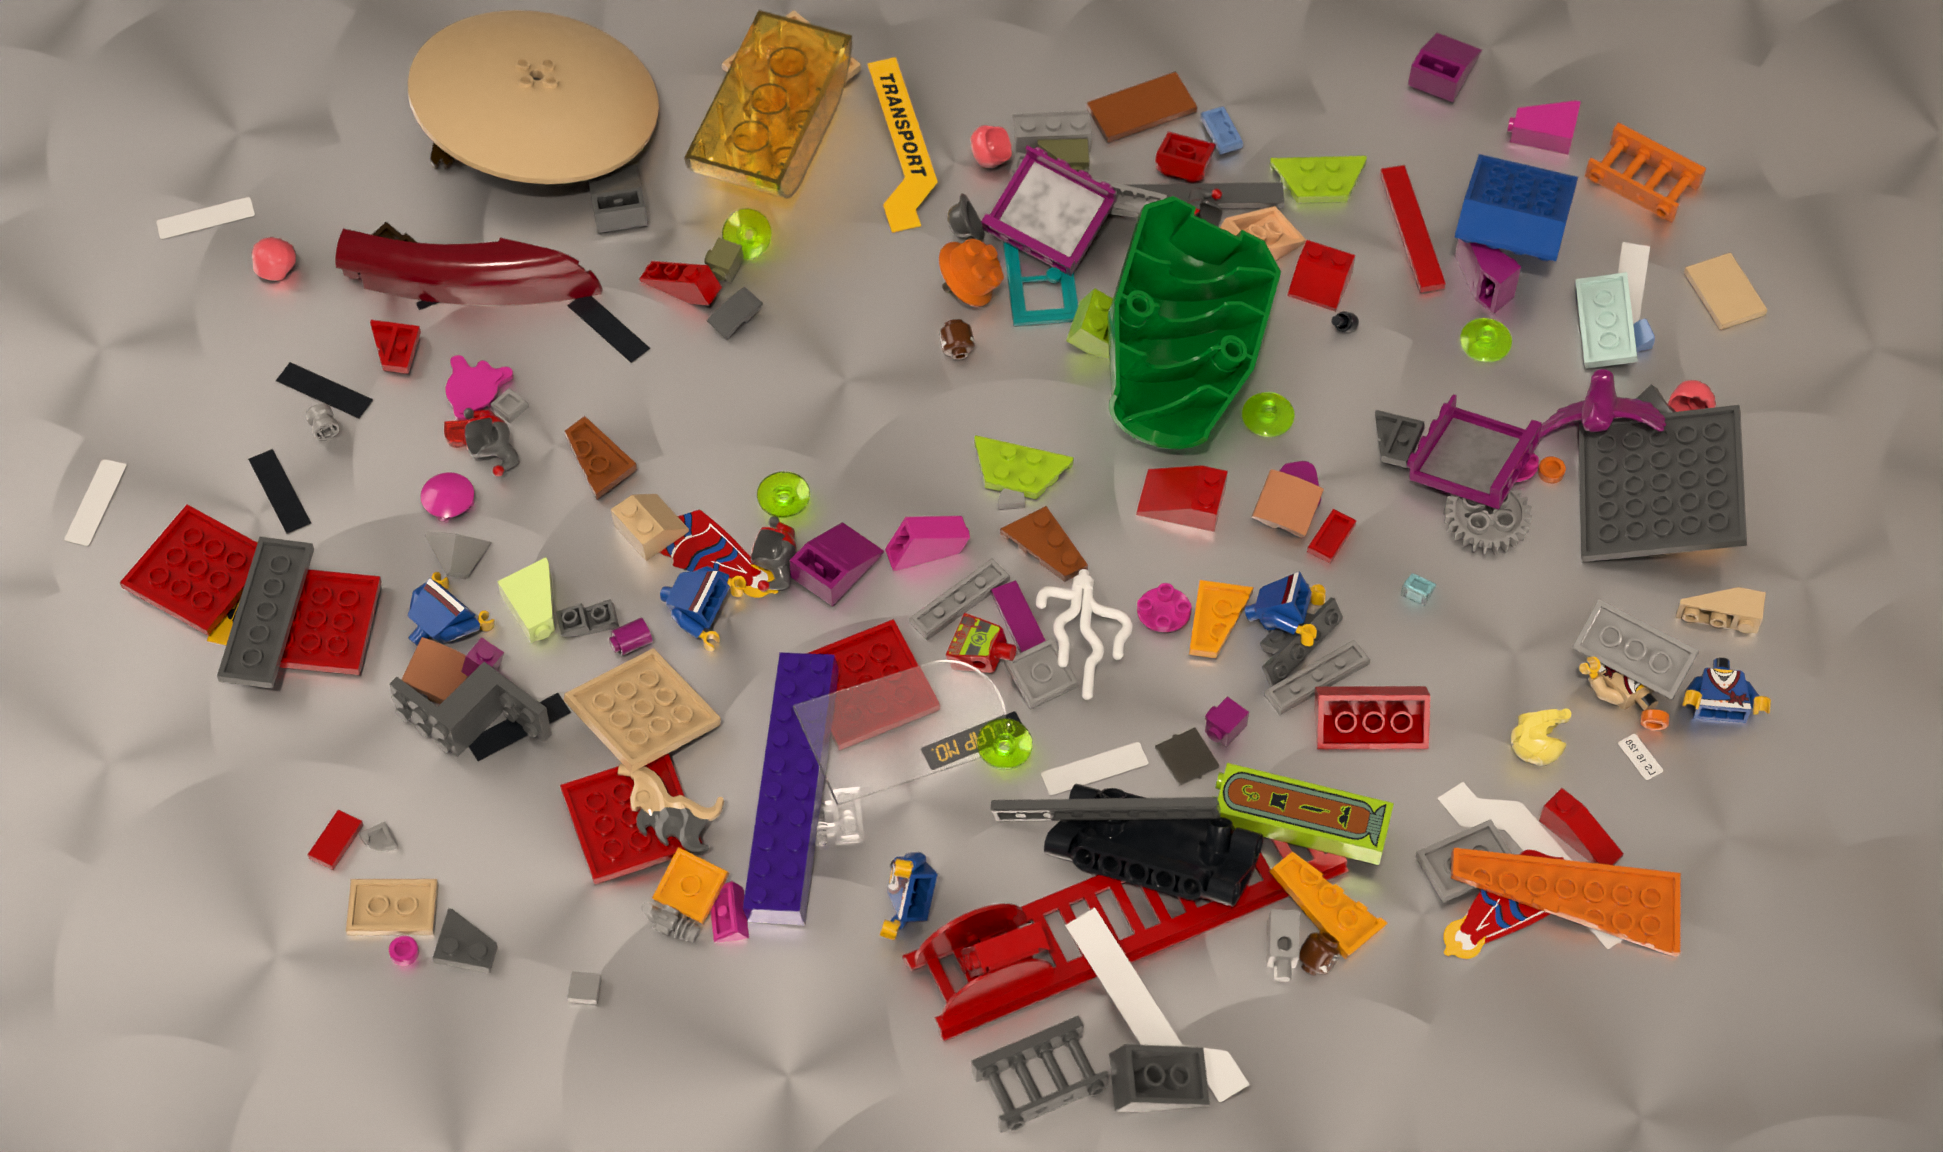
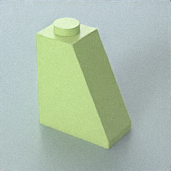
M546 557L497 581L502 599L530 643L545 639L555 631L552 580L549 562Z

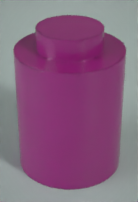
M638 618L612 630V637L608 638L614 653L619 652L622 656L653 642L651 633L643 618Z

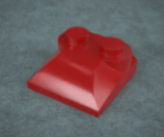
M1168 131L1156 153V168L1162 175L1184 178L1191 183L1198 182L1205 177L1206 168L1216 144Z

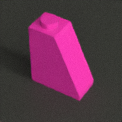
M1575 100L1517 108L1515 118L1510 117L1507 132H1512L1510 143L1569 155L1581 101Z
M962 516L905 517L885 548L893 571H899L960 554L970 539L969 530Z

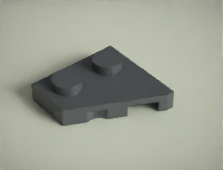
M1376 410L1375 419L1382 462L1407 468L1408 459L1411 453H1414L1424 431V421Z
M448 908L432 958L434 963L490 973L498 947L497 943L456 911Z

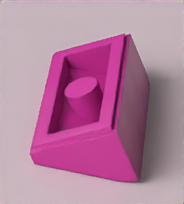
M733 881L723 885L710 910L715 943L749 938L748 922L743 911L744 889Z

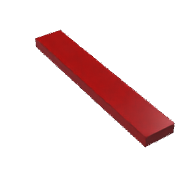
M1405 165L1381 168L1380 177L1419 292L1445 289L1446 283Z

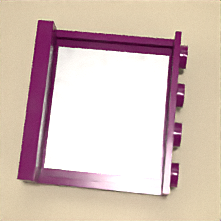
M1027 145L1025 148L1026 155L990 215L986 213L981 221L982 228L989 234L1072 276L1117 201L1116 191L1106 182L1101 181L1099 183L1093 180L1092 176L1083 170L1076 171L1070 168L1066 161L1059 158L1055 160L1049 157L1048 153L1039 147L1033 149Z
M1453 394L1448 403H1443L1437 420H1432L1427 436H1422L1416 453H1411L1407 462V468H1410L1409 480L1499 509L1540 443L1542 422L1531 420L1525 430L1457 408V395Z

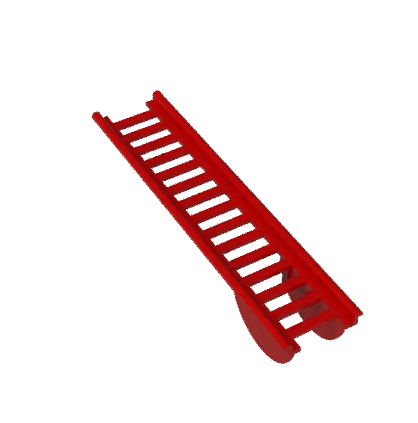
M1271 839L1282 860L1292 852L1286 842ZM1307 848L1313 860L1307 863L1321 872L1322 877L1327 881L1349 872L1346 866V857L1331 853L1324 854L1323 851ZM1260 852L1255 868L1262 881L1251 886L1247 884L1243 894L1234 906L1211 901L1197 908L1193 900L1177 896L1186 913L1171 918L1158 892L1140 886L1160 923L1145 929L1122 886L1125 882L1103 875H1096L1021 907L1003 903L970 911L939 928L923 942L919 949L902 955L905 965L909 966L911 971L925 965L928 966L946 1002L941 1015L935 1017L939 1027V1034L944 1042L1098 977L1076 942L1075 944L1082 956L1067 962L1044 918L1045 915L1059 911L1065 925L1076 919L1070 905L1084 900L1089 910L1093 908L1097 910L1129 962L1133 963L1288 898L1290 895L1269 872L1271 869ZM1108 889L1111 890L1134 933L1119 940L1096 894ZM1031 921L1033 923L1040 921L1050 947L1047 951L1055 965L1054 968L1049 961L1034 959L1033 956H1029L991 970L981 976L977 975L970 978L969 974L965 973L964 976L968 983L955 994L939 959L954 954L960 966L958 958L962 956L960 950L991 939L1004 932L1008 933L1016 930L1019 926Z

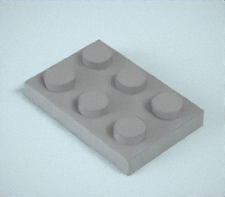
M1490 819L1417 851L1415 857L1439 897L1445 903L1477 888L1451 879V854L1453 848L1512 854V852Z

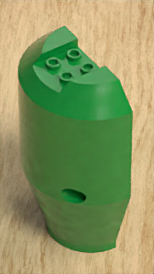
M1174 196L1145 204L1141 209L1108 312L1111 384L1109 412L1114 422L1124 432L1139 441L1161 448L1187 449L1201 445L1208 440L1211 429L1254 370L1281 270L1264 240L1244 230H1241L1235 236L1229 231L1195 216V206Z

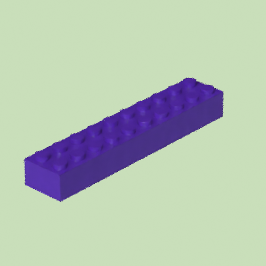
M779 653L743 903V911L747 921L750 923L805 925L839 673L835 655Z

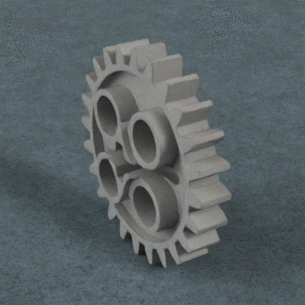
M1511 488L1499 509L1451 494V496L1447 497L1444 514H1446L1444 523L1449 524L1448 532H1455V541L1463 539L1462 547L1472 544L1473 552L1480 547L1483 554H1486L1488 549H1492L1493 553L1497 554L1499 547L1504 552H1508L1509 544L1516 548L1518 540L1524 541L1525 534L1530 529L1532 520L1530 512L1532 507L1527 505L1528 497H1520L1521 489L1513 491Z

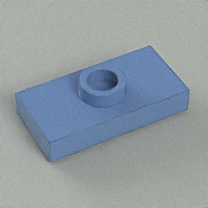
M1224 106L1201 113L1200 119L1213 143L1216 144L1215 147L1220 155L1243 148V141Z

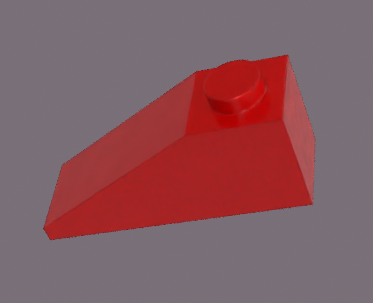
M1563 788L1544 805L1539 822L1590 863L1615 865L1623 857L1624 853L1588 809Z

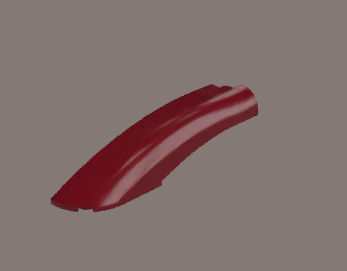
M343 228L336 248V268L342 269L344 276L352 279H362L364 289L422 301L479 306L528 305L600 295L603 291L601 283L591 270L586 272L579 265L577 259L557 250L501 237L496 242L430 244L393 240Z

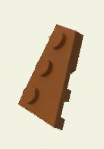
M582 417L565 430V437L596 500L637 470V464L587 417Z
M1047 506L1000 528V535L1007 540L1010 538L1018 544L1019 549L1025 553L1029 552L1040 561L1042 566L1064 582L1079 575L1081 569L1088 570V564Z

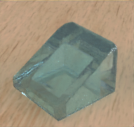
M1412 573L1404 582L1400 595L1426 606L1437 584Z

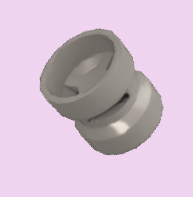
M317 404L308 409L306 419L312 426V432L317 440H328L336 436L340 428L336 419L333 418V412L328 404Z

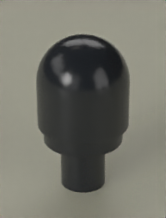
M1340 312L1333 316L1331 320L1332 324L1340 332L1351 333L1359 325L1358 317L1352 312Z

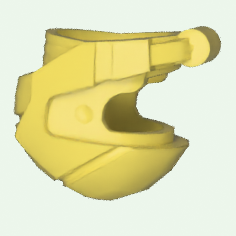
M1566 708L1562 710L1549 709L1519 715L1518 726L1511 731V744H1513L1512 748L1520 759L1538 766H1546L1555 762L1563 754L1567 744L1560 739L1548 737L1547 735L1551 734L1553 729L1559 724L1567 723L1570 720L1571 711Z

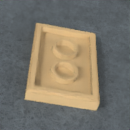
M1731 252L1685 267L1684 274L1720 330L1766 315L1767 308Z
M351 879L346 923L347 935H434L438 892L437 879Z

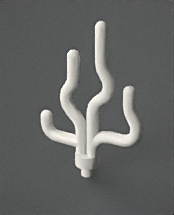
M1081 569L1079 575L1073 578L1072 590L1055 586L1042 588L1036 597V607L1039 609L1045 608L1048 597L1071 601L1070 608L1061 613L1055 619L1053 625L1054 635L1059 642L1057 663L1061 668H1065L1068 665L1070 649L1069 637L1064 630V626L1067 622L1073 620L1081 610L1080 630L1084 638L1093 647V653L1085 662L1082 697L1085 700H1090L1093 697L1095 667L1104 654L1103 643L1091 629L1092 612L1102 617L1118 620L1122 625V629L1115 636L1113 642V658L1115 660L1123 658L1124 643L1130 637L1133 625L1130 617L1122 610L1106 607L1095 601L1093 596L1094 579L1089 576L1090 572L1088 570Z

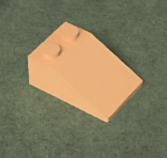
M1275 206L1225 218L1220 226L1221 229L1227 230L1235 236L1241 230H1244L1264 240L1275 261L1304 245L1307 241Z

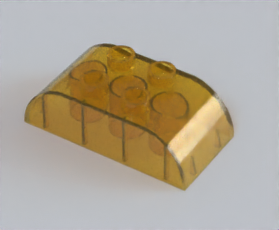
M759 10L684 157L687 169L694 173L785 199L791 198L799 189L840 103L850 65L852 35Z

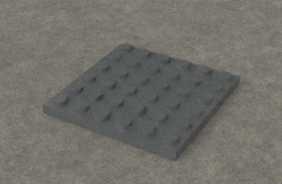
M1732 405L1661 413L1666 419V426L1661 432L1656 431L1645 423H1640L1630 418H1616L1607 430L1600 432L1586 431L1582 422L1579 423L1582 561L1589 562L1747 546L1740 406Z

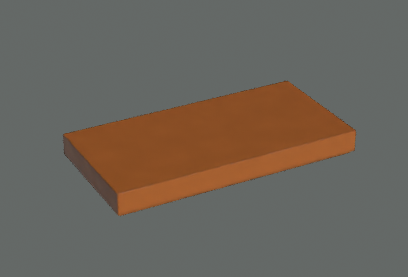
M1177 72L1089 101L1086 106L1107 143L1197 112V105Z

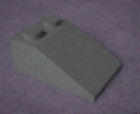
M1125 1044L1109 1053L1115 1112H1151L1206 1107L1210 1105L1203 1047Z

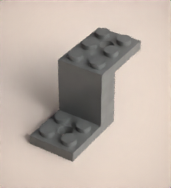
M485 662L438 707L398 677L389 684L392 693L391 699L395 703V713L404 722L410 721L413 723L421 735L426 738L430 736L436 741V744L442 751L446 753L450 751L456 757H459L502 713L509 721H517L521 724L524 731L533 738L537 736L545 742L552 735L546 707Z

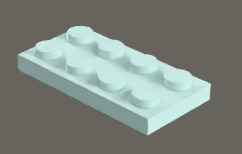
M1627 272L1575 279L1585 369L1638 362Z

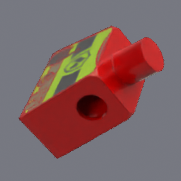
M964 613L946 652V658L952 671L992 673L995 671L1000 659L1014 660L1016 645L1007 643L1001 626Z

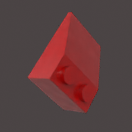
M1202 465L1148 469L1136 515L1215 532L1226 489L1228 471Z

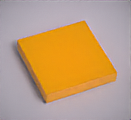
M678 847L652 899L663 905H668L678 910L681 914L704 924L730 873Z

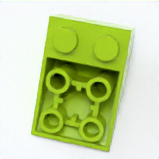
M1096 288L1087 294L1078 305L1066 341L1087 354L1109 359L1107 318L1113 298Z

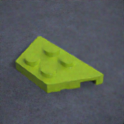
M1367 156L1270 158V168L1276 170L1280 175V181L1283 182L1285 188L1290 190L1291 196L1296 203L1347 202L1362 169L1366 165Z
M977 435L974 437V447L977 450L984 486L987 489L1002 492L1006 488L1023 492L1024 497L1037 500L1047 487L1052 486L1059 479V475L1066 468L1070 469L1073 466L1074 457Z

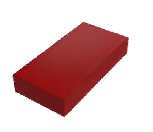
M1333 509L1309 544L1307 552L1331 564L1356 526L1357 520Z
M337 810L307 854L308 858L334 870L363 827L362 820Z

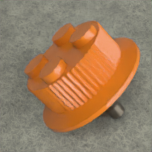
M968 239L963 243L949 242L944 245L939 253L940 270L945 280V283L942 284L943 290L947 293L952 290L960 300L974 307L986 305L992 298L993 289L998 287L1004 279V274L997 258L998 253L994 246L986 245L978 239Z

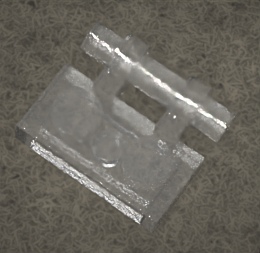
M851 788L830 791L831 801H824L822 797L817 824L816 844L818 846L827 845V836L833 835L836 836V845L865 842L859 789ZM833 813L834 823H826L825 814Z

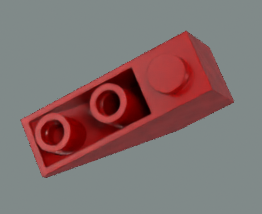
M651 261L639 278L640 282L689 304L710 305L722 288L708 265Z

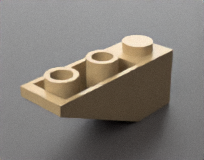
M1736 587L1680 600L1675 618L1684 619L1692 623L1710 624L1716 628L1725 627L1742 633L1757 634L1763 619L1766 592Z

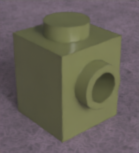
M718 238L713 249L708 250L704 263L709 266L718 281L732 283L744 260L742 245Z

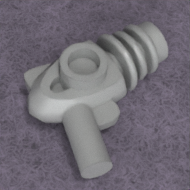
M645 902L642 905V911L647 919L655 923L653 929L665 935H668L670 931L674 932V938L680 935V939L685 937V941L689 940L693 943L697 939L701 927L696 925V922L691 924V920L686 921L687 916H683L680 920L678 917L680 912L665 904L662 909L650 902Z

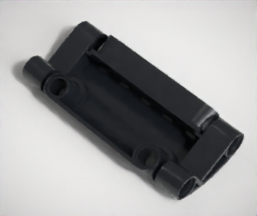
M1077 783L1074 784L1069 795V799L1146 798L1116 788H1106L1101 792L1100 789ZM1224 817L1219 819L1060 820L1046 836L1044 853L1072 861L1077 868L1188 900H1195L1201 897L1234 906L1243 894L1254 871L1263 845V834L1240 827L1235 829L1233 822Z

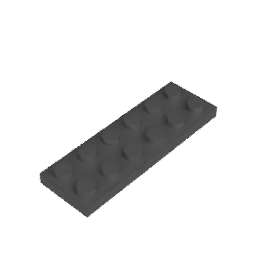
M259 537L217 674L219 682L273 689L314 552L313 543Z

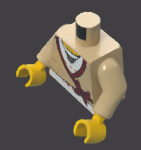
M1597 657L1587 658L1590 667L1586 662L1580 664V672L1585 675L1589 674L1588 680L1599 699L1618 705L1621 709H1628L1636 703L1644 711L1654 709L1657 706L1658 701L1652 695L1653 690L1600 664Z

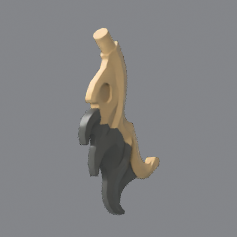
M623 764L619 765L618 775L629 776L634 780L630 801L633 811L640 809L636 819L640 833L646 836V827L651 826L655 830L659 841L666 846L669 845L667 837L673 836L690 853L700 854L710 849L708 845L700 843L699 835L708 821L716 819L722 812L724 806L723 797H718L713 807H702L682 795L671 797L661 778L649 768L643 766L631 773Z

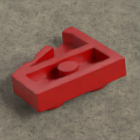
M371 320L370 324L383 371L409 374L421 334L420 326Z

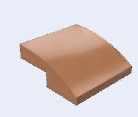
M1271 469L1251 517L1274 529L1280 527L1303 538L1307 534L1324 489L1301 478Z
M422 637L401 680L418 693L427 695L430 702L441 704L468 678V676L461 672L466 655L441 643Z

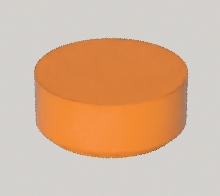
M1545 457L1539 464L1538 475L1546 483H1558L1564 477L1565 464L1557 457Z
M1649 709L1641 713L1640 723L1643 727L1650 730H1663L1669 726L1670 716L1662 710Z

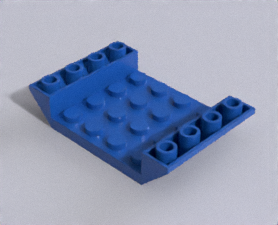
M1479 154L1464 198L1455 238H1459L1466 243L1476 242L1484 244L1492 249L1510 250L1517 255L1535 256L1543 261H1557L1578 177Z

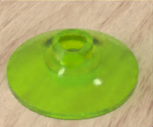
M749 208L733 212L726 219L722 229V239L742 245L745 260L754 259L762 255L769 247L772 238V229L768 219L761 212ZM752 230L753 237L748 240L746 238L747 231Z
M1480 318L1464 326L1460 335V344L1465 353L1471 358L1482 362H1494L1502 359L1509 353L1512 337L1509 330L1502 323L1493 319Z
M1262 392L1255 394L1245 402L1242 409V419L1246 427L1253 433L1263 437L1282 435L1291 428L1294 422L1295 413L1292 404L1285 397L1276 393Z
M780 471L772 473L761 481L757 489V501L762 510L771 516L787 518L799 514L806 508L810 500L808 483L800 475L793 472Z
M1000 718L990 721L983 726L977 737V750L980 757L985 763L997 769L1008 770L1017 768L1027 761L1032 752L1033 741L1030 732L1023 724L1013 719ZM1001 746H1007L1009 750L1003 751L999 748Z

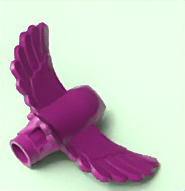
M1600 369L1591 376V383L1585 400L1558 409L1555 414L1542 423L1540 438L1564 424L1577 420H1582L1584 429L1589 432L1607 430L1614 418L1619 417L1645 423L1656 431L1661 432L1666 426V419L1650 402L1617 397L1613 373L1609 370Z

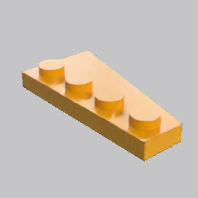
M1293 851L1269 871L1320 931L1331 934L1339 941L1338 946L1344 959L1348 958L1388 924L1381 917L1376 918L1368 912V908L1358 901L1356 903L1344 894L1345 890L1337 884L1332 885L1324 879L1321 872Z

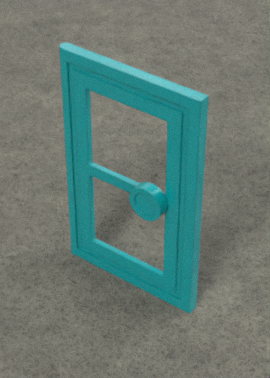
M1003 241L1013 326L1073 322L1078 308L1074 273L1072 276L1061 272L1060 269L1052 267L1047 270L1046 275L1022 277L1018 248ZM1037 281L1056 283L1061 281L1064 308L1026 311L1022 283Z

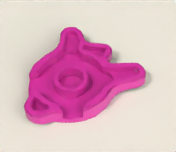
M453 356L450 359L453 373L447 381L445 392L454 410L455 418L461 422L468 421L469 419L464 417V410L466 408L480 410L488 406L489 409L491 403L497 399L500 388L512 380V369L510 367L494 369L484 360L479 361L476 367H470L463 356Z

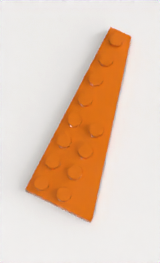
M1453 848L1451 879L1670 956L1677 957L1680 954L1681 873L1463 848Z

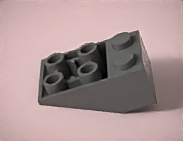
M636 164L622 166L607 174L588 179L597 233L647 226L644 197Z

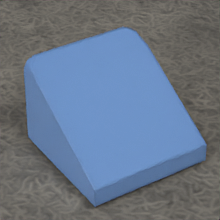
M1645 318L1633 324L1637 352L1652 349L1655 341V335Z

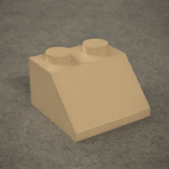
M657 494L631 495L610 509L616 529L645 561H648L689 532V528Z

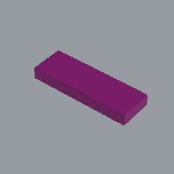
M1016 580L991 589V595L1019 653L1046 641Z

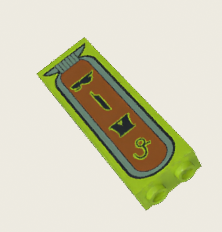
M1227 763L1224 773L1219 772L1215 788L1220 789L1217 799L1221 807V817L1231 820L1235 829L1240 827L1262 833L1263 837L1376 865L1380 864L1394 803Z

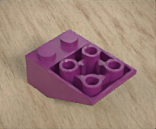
M1436 33L1421 48L1411 65L1408 85L1454 102L1479 58L1482 49Z
M1458 238L1455 256L1471 293L1478 303L1492 314H1495L1514 298L1521 266L1515 259L1508 257L1500 249H1492L1476 242L1466 243Z
M842 522L808 541L789 560L790 575L793 580L833 606L884 553V550Z

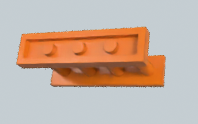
M1618 122L1613 129L1610 145L1613 147L1601 162L1590 158L1585 172V177L1594 183L1606 187L1655 213L1660 218L1673 222L1679 206L1676 200L1687 186L1698 190L1702 184L1706 168ZM1622 151L1634 157L1623 174L1610 168ZM1643 163L1657 169L1645 185L1631 179ZM1665 174L1678 180L1667 197L1654 191Z

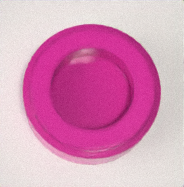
M399 936L390 943L389 954L391 960L396 965L408 966L417 960L419 948L417 942L412 937Z

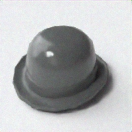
M961 193L960 202L953 205L947 213L948 225L951 231L958 237L967 238L972 236L975 239L982 240L985 232L982 228L981 220L967 195Z

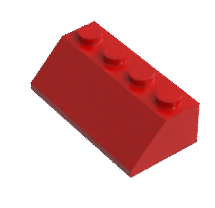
M1426 686L1315 687L1314 714L1317 749H1429L1430 693Z

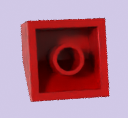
M1307 240L1299 256L1287 296L1336 312L1352 276L1355 255Z

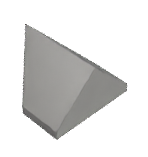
M427 532L425 534L446 575L466 579L492 543L459 534Z

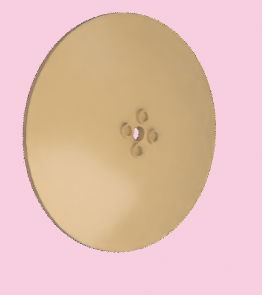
M524 10L497 11L475 15L455 22L437 32L420 48L412 62L408 77V98L411 110L422 130L435 144L455 159L472 168L496 177L519 182L561 184L583 181L607 174L632 160L645 147L654 132L658 117L659 103L655 84L648 70L632 51L611 35L596 27L552 13Z

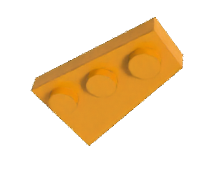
M1205 580L1199 581L1189 655L1217 658L1253 594L1254 587Z

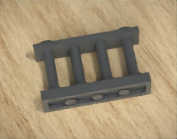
M1079 1016L971 1060V1073L975 1081L978 1082L984 1079L989 1082L1004 1114L999 1116L998 1128L1000 1132L1008 1129L1009 1131H1015L1024 1126L1025 1122L1088 1095L1091 1097L1097 1096L1108 1087L1109 1074L1107 1070L1095 1074L1079 1043L1080 1038L1083 1037V1024ZM1063 1045L1071 1051L1084 1077V1080L1070 1086L1052 1054L1054 1049ZM1035 1057L1042 1058L1058 1090L1045 1097L1041 1096L1025 1065L1028 1060ZM1009 1068L1015 1069L1031 1101L1016 1109L998 1076L1000 1072Z

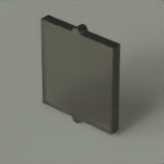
M1196 727L1179 735L1173 734L1172 738L1155 745L1156 751L1178 786L1196 778L1201 779L1202 775L1219 768V763Z

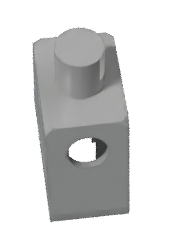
M1270 910L1266 924L1267 967L1274 968L1275 981H1290L1291 968H1296L1299 959L1300 910Z

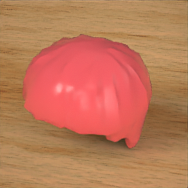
M983 125L978 127L972 134L970 139L971 150L980 166L995 168L1011 159V143L1004 128Z
M273 236L261 239L254 245L252 250L254 273L267 280L284 279L287 272L293 268L296 262L294 247L289 242L281 238H274Z
M1688 380L1676 387L1670 396L1668 405L1674 408L1676 412L1714 408L1716 401L1715 395L1709 386L1701 381Z

